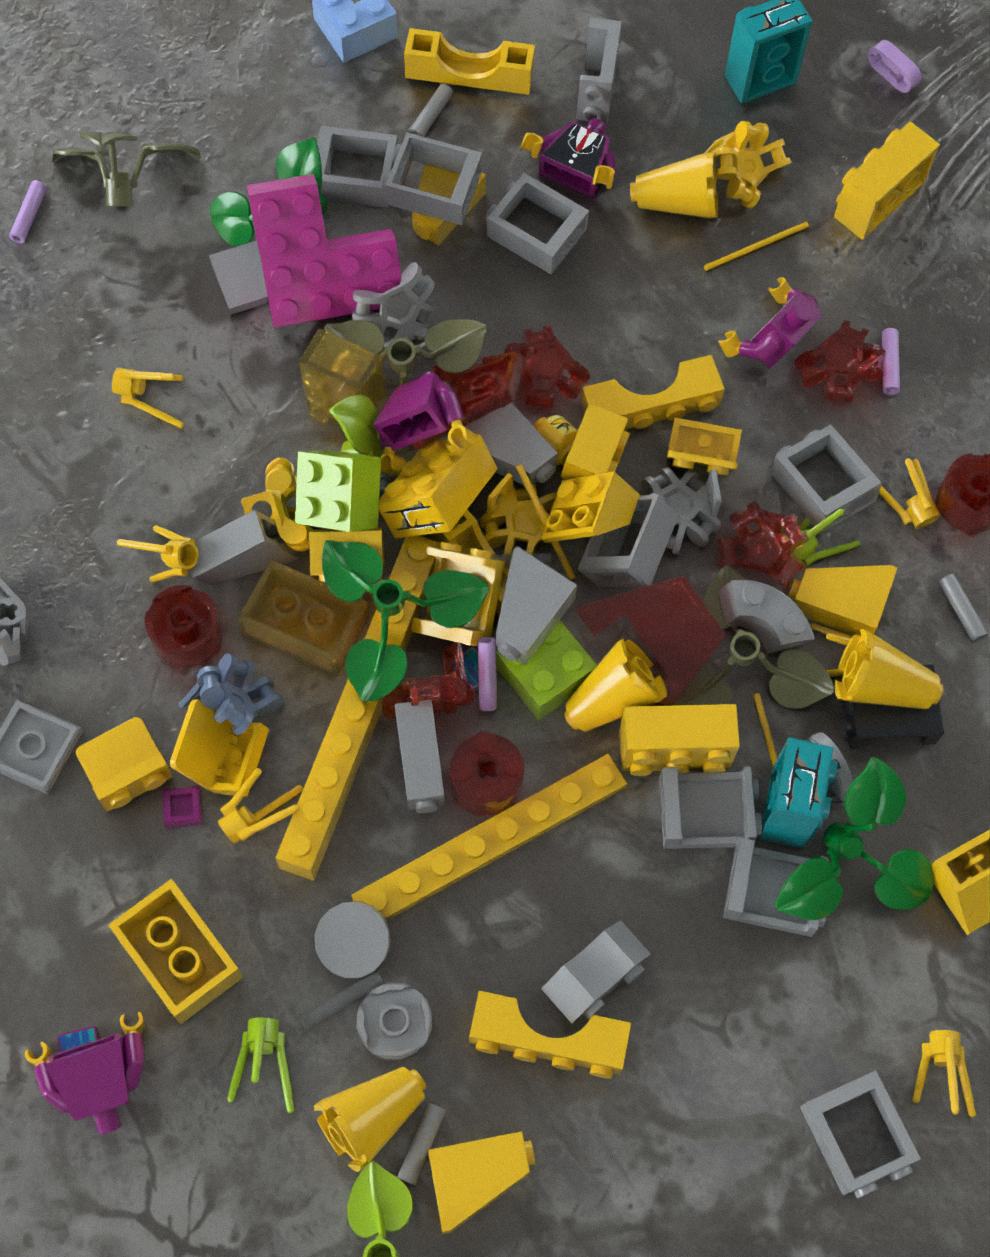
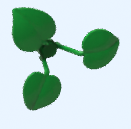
M311 137L285 147L279 153L276 161L279 180L314 174L318 186L322 215H324L327 211V201L320 192L322 188V164L316 138ZM233 191L216 197L210 207V216L212 217L214 227L223 240L232 246H240L249 243L253 239L255 230L252 223L253 218L250 215L251 208L248 198L241 193Z
M326 540L323 546L322 571L331 593L342 601L353 603L359 601L367 590L373 594L375 606L382 614L380 643L373 639H363L350 648L345 659L347 677L361 701L372 702L384 698L394 691L404 679L407 670L405 651L400 646L387 645L389 617L400 613L405 601L408 600L422 607L430 606L432 620L442 627L460 628L468 624L476 616L489 592V585L482 579L461 571L445 570L436 572L424 582L423 590L428 600H423L411 595L409 591L403 592L401 585L394 580L385 579L380 581L383 575V563L379 553L372 547L358 542H337L332 540Z
M871 757L865 769L852 782L844 801L845 812L855 824L836 822L828 826L824 832L823 839L825 845L829 848L827 855L830 856L832 865L827 859L816 857L805 861L797 867L785 882L778 895L775 907L779 911L807 920H818L830 915L837 908L843 894L841 884L835 880L841 874L838 856L844 860H852L860 856L883 872L874 883V892L877 898L890 908L897 910L912 909L923 904L930 897L933 891V870L930 861L925 855L914 849L900 850L892 855L888 865L885 866L863 850V839L857 833V831H874L877 823L892 825L898 821L905 809V788L899 776L890 766L876 757Z

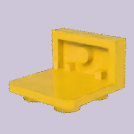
M674 417L667 459H673L672 466L693 470L694 464L707 466V473H710V470H716L717 475L728 476L729 470L734 471L738 467L736 459L742 430Z
M194 699L189 704L170 759V765L174 770L213 794L234 796L257 768L269 728L262 723L251 722L248 728L238 736L231 731L233 723L227 719L222 723L217 722L213 719L215 710L204 706L201 700Z
M138 717L120 724L76 749V756L106 812L125 806L133 798L146 791L160 787L173 777L146 726Z

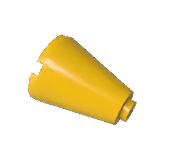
M706 152L636 175V182H630L631 202H637L640 209L709 219L718 217L714 153Z
M861 629L862 636L856 634L852 636L838 666L839 670L844 671L842 682L835 680V695L838 699L848 702L928 709L932 704L936 705L939 702L943 693V684L940 683L939 675L870 631Z
M624 638L618 641L566 701L564 717L574 730L580 729L583 732H588L622 718L624 707L651 706L667 697V689L662 677L659 675L654 679L649 669L654 664L633 641L628 639L624 642Z
M400 1067L320 1100L313 1106L314 1111H322V1115L316 1119L335 1152L339 1156L346 1152L353 1160L347 1165L352 1170L359 1172L372 1161L425 1099L423 1090L426 1089V1084L415 1069L409 1071L405 1067Z

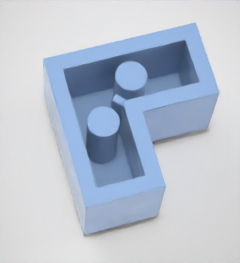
M312 0L314 20L343 63L398 38L397 13L388 0H361L353 3L352 0Z

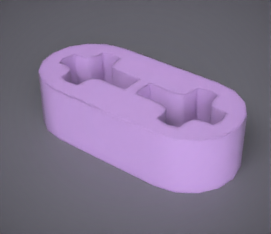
M882 40L869 49L868 60L871 66L900 92L907 93L921 82L922 76L917 65L891 42Z

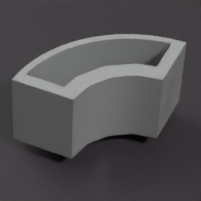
M733 580L718 591L726 625L741 626L752 631L762 641L767 654L798 649L815 639L812 628L798 605L783 592L770 585L751 580Z
M620 920L605 929L583 951L564 964L541 989L571 1024L583 1015L590 1020L592 1015H596L606 1005L602 1000L623 981L630 985L645 971L641 964L651 953Z

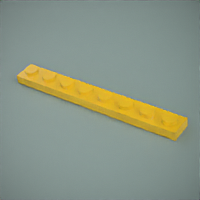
M606 754L353 893L351 898L353 901H360L375 907L388 921L624 790L627 783L610 755Z

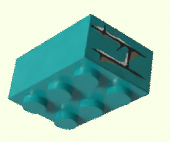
M770 0L754 7H747L736 14L724 76L741 104L797 83L813 22L800 0Z
M788 737L771 770L762 818V833L759 835L758 840L803 849L809 839H814L816 830L821 829L823 819L827 820L830 812L832 798L826 796L829 783L833 784L838 766V761L832 760L834 747Z

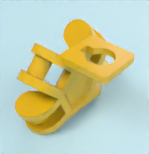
M741 121L736 126L734 132L715 140L706 152H713L715 158L720 160V168L716 169V178L729 180L726 196L732 200L741 199L743 206L752 209L758 203L761 196V191L757 189V186L769 172L792 163L790 157L786 158L782 145H785L783 138L763 146L769 135V128L766 123H757L752 126L748 121ZM770 151L774 163L765 167L760 155Z
M276 458L267 465L265 471L266 491L242 498L243 510L247 514L252 511L253 505L256 502H268L272 509L270 518L275 520L278 533L285 544L291 550L297 552L306 551L309 549V531L312 527L296 524V508L287 505L292 496L296 494V470L293 464L286 458Z
M507 473L488 496L487 513L480 518L481 528L485 529L486 532L484 537L491 548H497L506 543L504 550L506 566L507 554L508 556L509 554L512 555L516 539L528 542L526 552L532 555L545 529L526 488L515 489L513 475ZM534 484V485H532V486H533L534 491H535V493H536V495H537L536 486H535V484ZM555 492L539 498L547 518L549 516L547 512H551L557 496ZM506 522L507 529L499 530V526Z

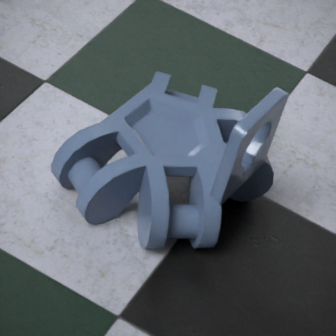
M227 653L222 657L218 666H205L199 670L197 674L198 682L179 702L178 706L182 709L189 705L192 700H197L200 697L204 706L215 710L213 719L219 723L227 719L233 723L231 731L239 736L248 728L253 719L273 713L283 705L284 700L280 694H275L273 690L274 682L269 676L262 677L250 684L255 674V664L249 660L237 661L235 655ZM233 675H235L234 686L230 685ZM258 697L262 698V701L253 704L251 699Z

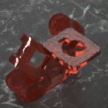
M844 320L839 330L819 346L804 352L794 361L796 369L802 371L803 377L801 381L804 387L815 386L826 378L824 400L832 401L833 397L844 398L845 402H852L855 388L865 380L875 381L883 377V366L881 363L886 351L876 344L864 343L869 330L863 328L860 332L850 327L851 322ZM822 359L824 365L815 368L814 364ZM836 373L847 374L845 385L835 384Z
M550 325L542 326V331L533 333L531 329L523 330L524 343H510L505 347L504 357L506 362L501 366V374L506 378L518 379L527 390L526 405L533 406V402L546 404V408H553L556 385L564 396L575 400L580 394V386L587 384L591 378L589 371L582 364L574 360L554 336ZM565 369L571 376L570 378L562 374ZM537 378L550 380L548 390L536 389Z
M753 501L747 505V510L742 513L734 512L729 515L733 528L741 537L717 539V547H721L722 559L718 560L719 567L723 568L726 565L730 567L745 566L770 574L775 581L788 589L793 583L791 578L797 571L802 572L806 567V564L792 552L809 541L805 532L801 533L798 525L802 526L803 521L799 520L796 514L785 516L763 510ZM755 521L760 529L751 533L747 525ZM783 532L786 533V535H787V537H788V539H789L788 541H786V539H785V537H784V535H783ZM745 545L746 558H736L735 546ZM786 561L784 566L781 569H779L783 562Z
M455 642L443 650L445 675H432L429 678L416 679V677L408 678L383 698V715L388 719H396L395 704L411 702V706H419V701L432 700L434 717L437 716V712L445 711L446 714L456 713L457 705H471L475 699V691L470 682L466 681L461 642ZM453 655L456 661L455 672L453 671L452 667Z

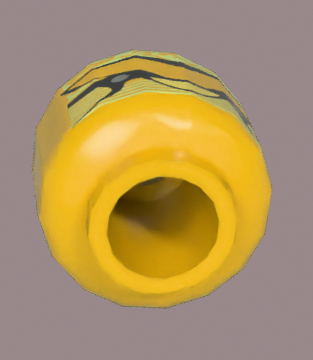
M553 415L548 418L542 417L535 422L533 427L557 452L556 466H564L578 430L560 415Z

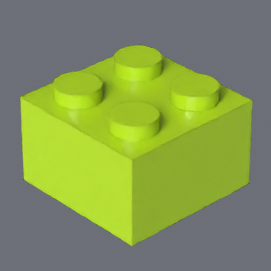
M330 450L298 451L295 523L347 532L378 529L381 457Z
M559 620L526 665L519 660L511 661L505 658L498 650L496 651L497 670L538 721L566 702L597 666L561 620Z

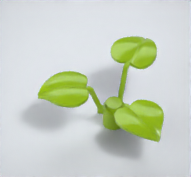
M365 395L349 396L339 401L329 410L339 422L348 441L342 444L341 452L378 457L383 455L378 432L373 426L378 413L373 402ZM432 436L424 439V441L431 439Z
M371 1161L364 1167L352 1187L347 1205L348 1222L356 1235L361 1238L379 1235L366 1246L363 1257H400L394 1246L386 1240V1231H399L408 1223L413 1211V1199L407 1186L375 1161Z

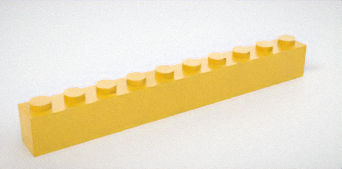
M422 536L406 537L389 579L398 582L403 592L409 591L411 595L426 600L423 585L433 575L436 556L426 554L427 547L440 549L441 543ZM407 600L400 613L389 617L387 645H397L406 651L413 633L411 632L413 618H419L422 606ZM377 609L364 639H373L380 643L382 614ZM349 679L347 680L297 803L299 810L293 813L275 857L279 869L312 881L315 880L387 696L372 702L361 701Z

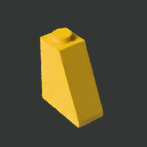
M425 164L418 190L451 199L460 173ZM481 173L466 215L486 194V174ZM412 212L413 229L416 234L424 240L429 239L438 246L458 225Z
M879 565L808 568L805 570L801 580L794 578L788 597L794 600L809 620L850 635L862 636L861 629L874 634L898 567Z
M522 1131L428 1150L442 1234L453 1232L529 1176V1165L535 1164V1156L531 1140L524 1141Z

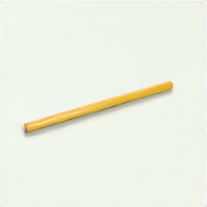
M807 221L710 262L704 265L705 271L711 270L809 227Z
M517 465L516 469L545 528L547 516L523 465ZM559 541L551 542L557 555H559V560L569 580L574 579L575 575Z
M760 693L753 694L772 766H774L778 757Z

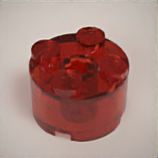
M970 453L957 458L949 467L937 491L935 505L941 516L947 523L961 530L966 535L973 536L990 529V454L979 456Z
M176 585L164 589L155 596L148 612L146 611L145 628L154 650L163 661L173 668L194 667L206 662L219 652L223 636L222 624L216 606L208 594L192 589L191 586Z
M482 731L466 739L457 747L450 762V785L456 802L464 810L476 816L499 814L512 807L519 799L523 786L524 761L519 750L511 741L502 736ZM492 772L493 778L487 775L483 779L480 777V773Z

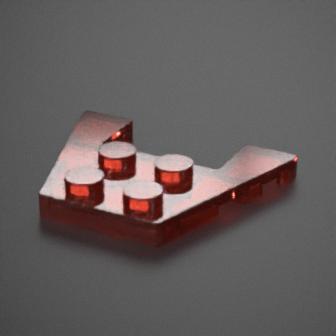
M519 351L483 357V363L475 364L468 371L459 374L447 373L441 370L438 365L433 366L432 372L437 374L442 382L448 383L451 387L455 386L453 391L459 400L465 418L462 421L463 426L499 408H503L515 400L525 363ZM448 425L446 431L415 442L412 446L415 451L422 449L447 436L452 426Z
M684 575L585 604L575 609L593 636L622 616H627L668 675L663 680L667 689V697L651 706H673L726 635Z

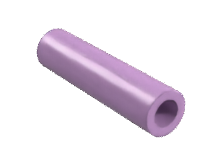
M37 180L31 182L9 233V238L12 241L20 244L25 242L47 190V186Z
M887 328L882 331L883 393L887 395H895L900 392L899 331L895 328Z
M492 637L478 639L479 709L482 711L497 709L496 639Z

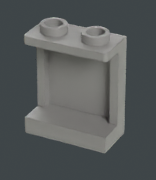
M590 17L585 69L599 70L601 73L600 76H580L577 120L589 122L591 119L596 118L604 124L608 123L622 21Z
M743 766L740 772L678 773L677 767H662L659 776L663 849L735 847L740 837L756 840L757 835H761V814L755 813L754 799L759 797V783L757 777H752L751 766Z
M740 837L735 846L723 918L812 937L818 930V927H824L826 917L818 920H807L781 912L775 907L776 900L785 882L797 867L809 860V858L754 847L755 840ZM821 856L829 861V857Z

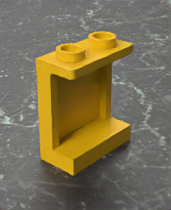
M441 542L440 549L427 547L426 554L436 556L433 574L445 570L469 573L485 581L489 585V592L476 616L465 626L445 628L436 624L430 616L429 606L427 607L425 618H413L411 632L478 646V639L491 637L505 561L491 559L492 552L471 548L470 554L461 553L462 546Z

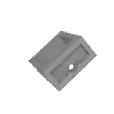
M321 126L317 141L322 164V188L320 192L326 200L388 208L386 191L382 190V182L385 172L387 170L391 171L394 165L392 160L395 147L398 144L397 135ZM342 151L385 157L381 180L373 181L330 175L334 152Z
M406 132L402 145L397 144L392 160L394 163L391 171L387 170L383 178L382 190L386 191L387 205L462 225L482 173V153ZM412 161L460 173L451 199L403 186Z
M523 173L516 183L512 181L508 185L499 204H493L488 210L485 217L487 237L547 273L552 274L587 230L589 210ZM524 197L564 220V223L547 244L506 221Z
M832 425L820 431L814 430L810 432L801 442L794 446L788 445L783 447L775 456L772 476L814 526L838 509L844 510L842 516L820 531V533L825 532L876 502L882 484ZM826 449L855 484L823 501L795 466Z
M651 493L639 496L629 525L598 536H591L578 570L598 587H650L679 513L668 504V500L662 495ZM631 523H643L630 556H618Z
M876 1070L818 1096L800 1107L843 1196L854 1191L857 1198L878 1189L875 1181L886 1175H889L892 1182L914 1172L910 1164L921 1159ZM871 1093L902 1157L854 1179L823 1114Z

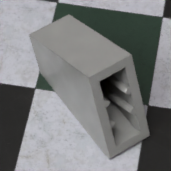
M504 394L463 424L464 427L474 434L481 435L498 467L496 473L504 477L507 473L513 475V481L522 485L524 484L516 469L517 465H523L532 485L538 481L540 483L545 482L555 473L557 452Z
M253 510L196 540L195 545L199 551V558L196 565L188 569V572L194 579L214 586L295 561L299 557L297 551L291 550L280 537L275 520Z
M518 546L512 553L496 630V646L505 658L514 662L519 660L526 665L574 602L577 585Z
M432 699L395 704L408 811L416 810L417 813L434 812L438 810V806H445Z

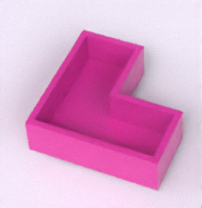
M314 174L246 185L274 328L352 314L357 306V302L353 300L354 291L369 290L376 293H384L400 285L401 269L397 243L391 229L327 240L318 186ZM370 304V311L380 309V304Z

